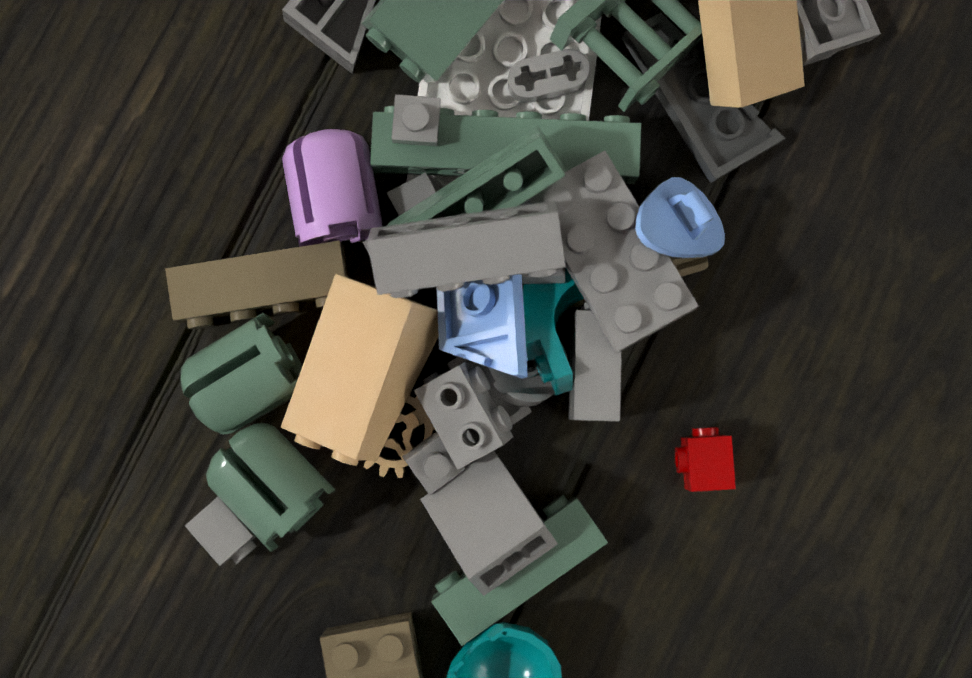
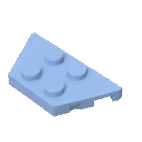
M522 274L510 275L509 280L498 284H484L482 280L464 282L461 288L455 290H437L439 350L522 379L528 378Z

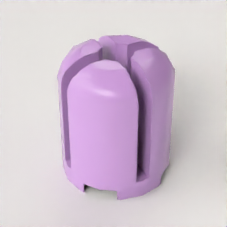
M324 129L301 136L286 147L282 162L294 230L298 238L299 247L338 240H350L351 243L367 240L371 228L382 227L383 222L374 172L370 165V150L363 136L348 130Z

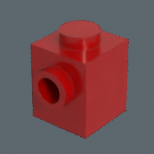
M719 427L692 428L693 437H681V447L675 448V465L677 473H683L684 489L690 492L736 489L731 435H719Z

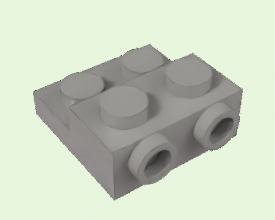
M797 0L803 66L827 59L840 50L871 41L881 34L867 0Z

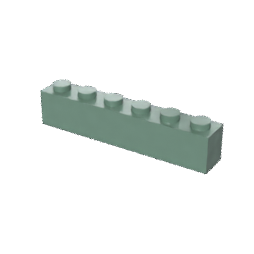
M394 106L384 107V112H373L370 165L374 173L421 175L426 172L427 175L460 177L539 126L562 161L565 172L606 151L625 184H635L639 178L641 123H630V117L610 115L604 117V121H586L585 115L567 113L560 115L559 120L542 119L541 113L524 111L516 113V118L498 117V112L493 110L472 111V116L454 115V110L441 108L438 146H425L392 142Z

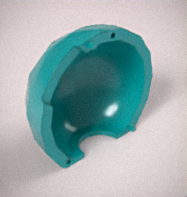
M501 622L491 625L464 645L451 662L447 678H562L561 665L546 639L529 627Z

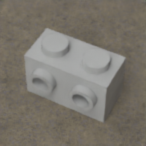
M470 360L414 390L457 470L496 450L513 438L510 431L512 429V422L509 415L502 406H496L488 392L491 386L485 372L479 366L475 367Z

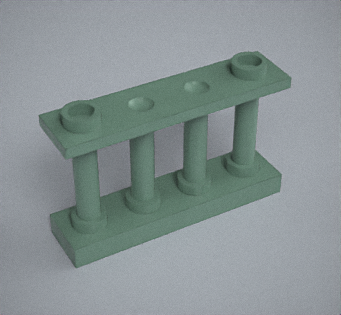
M578 0L559 17L550 40L561 51L574 40L579 44L584 42L629 86L628 91L618 105L625 112L636 101L641 105L645 104L660 88L661 85L657 81L703 40L701 22L677 0H651L687 34L673 48L625 3L626 0ZM603 14L608 18L613 16L658 60L644 74L596 29L597 23L595 21Z

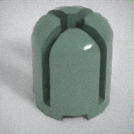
M261 313L187 358L181 367L180 385L184 396L190 398V408L204 425L220 434L238 432L286 403L292 397L303 365L290 343L286 345L278 335L274 336L270 331L269 327L274 325L275 322L265 313Z
M267 423L253 424L236 433L229 440L231 448L227 450L220 448L212 457L206 473L208 486L271 552L279 547L274 542L276 537L280 536L282 538L287 532L298 531L324 505L318 499L324 491L328 494L335 492L333 486L323 478L275 426Z

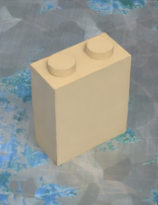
M698 0L711 106L742 108L805 86L797 0Z

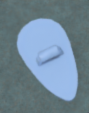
M671 177L658 185L639 207L636 217V234L645 246L658 253L671 257L697 258L715 254L724 245L725 232L714 206L693 183L681 177Z

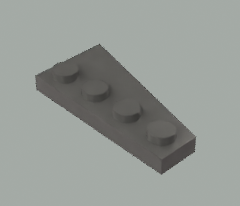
M662 13L644 21L671 48L685 37ZM629 31L624 33L621 39L644 74L658 60ZM694 47L657 81L661 86L655 94L708 181L712 183L776 146L785 137L776 128L771 130L757 116L760 112L752 104L742 108L711 106L706 63L699 57L700 51Z

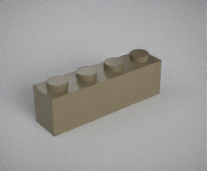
M339 240L165 268L173 321L187 323L188 329L214 326V318L230 316L231 322L250 321L257 317L256 312L273 309L275 316L300 312L299 305L316 302L317 309H321L324 307L335 274L349 278L345 247Z

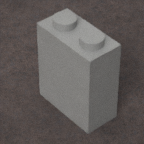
M586 302L584 306H581V310H576L570 317L569 365L573 372V390L569 391L568 419L620 421L621 352L616 354Z
M495 451L469 463L466 469L431 495L428 493L420 499L468 580L483 596L558 545Z

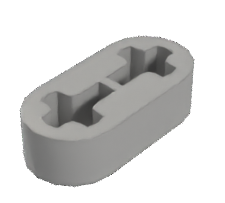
M564 49L520 60L510 68L508 90L511 96L523 103H532L576 92L587 81L590 72L589 62L583 53L575 49ZM566 61H570L572 67H580L581 69L576 73L574 81H569L567 75L564 74L554 77L551 74L560 72ZM528 71L532 78L545 75V79L534 82L532 91H526L524 85H516L515 83L520 80L521 72Z

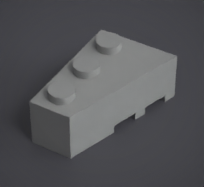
M289 0L282 9L283 19L350 73H353L367 28L361 23L374 9L377 0Z

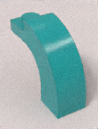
M566 267V283L525 284L523 287L527 361L535 359L542 382L550 381L556 395L573 390V372L557 335L556 326L561 315L568 307L584 299Z

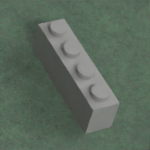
M556 200L371 228L367 239L377 294L390 293V296L393 298L409 297L416 294L418 289L436 287L438 291H451L461 288L464 282L482 280L484 284H498L509 280L510 275L528 273L530 277H545L556 273L557 268L566 267Z

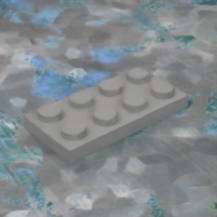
M606 151L566 171V176L527 200L529 204L556 200L565 266L616 354L698 308L697 302L670 257L648 248L638 238L636 234V217L639 206Z

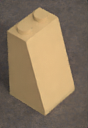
M335 274L281 428L296 434L294 441L303 446L319 450L322 445L333 450L331 457L340 462L357 466L359 460L377 461L439 337L437 309L407 298H393L390 296V293L378 295L377 289L374 286Z

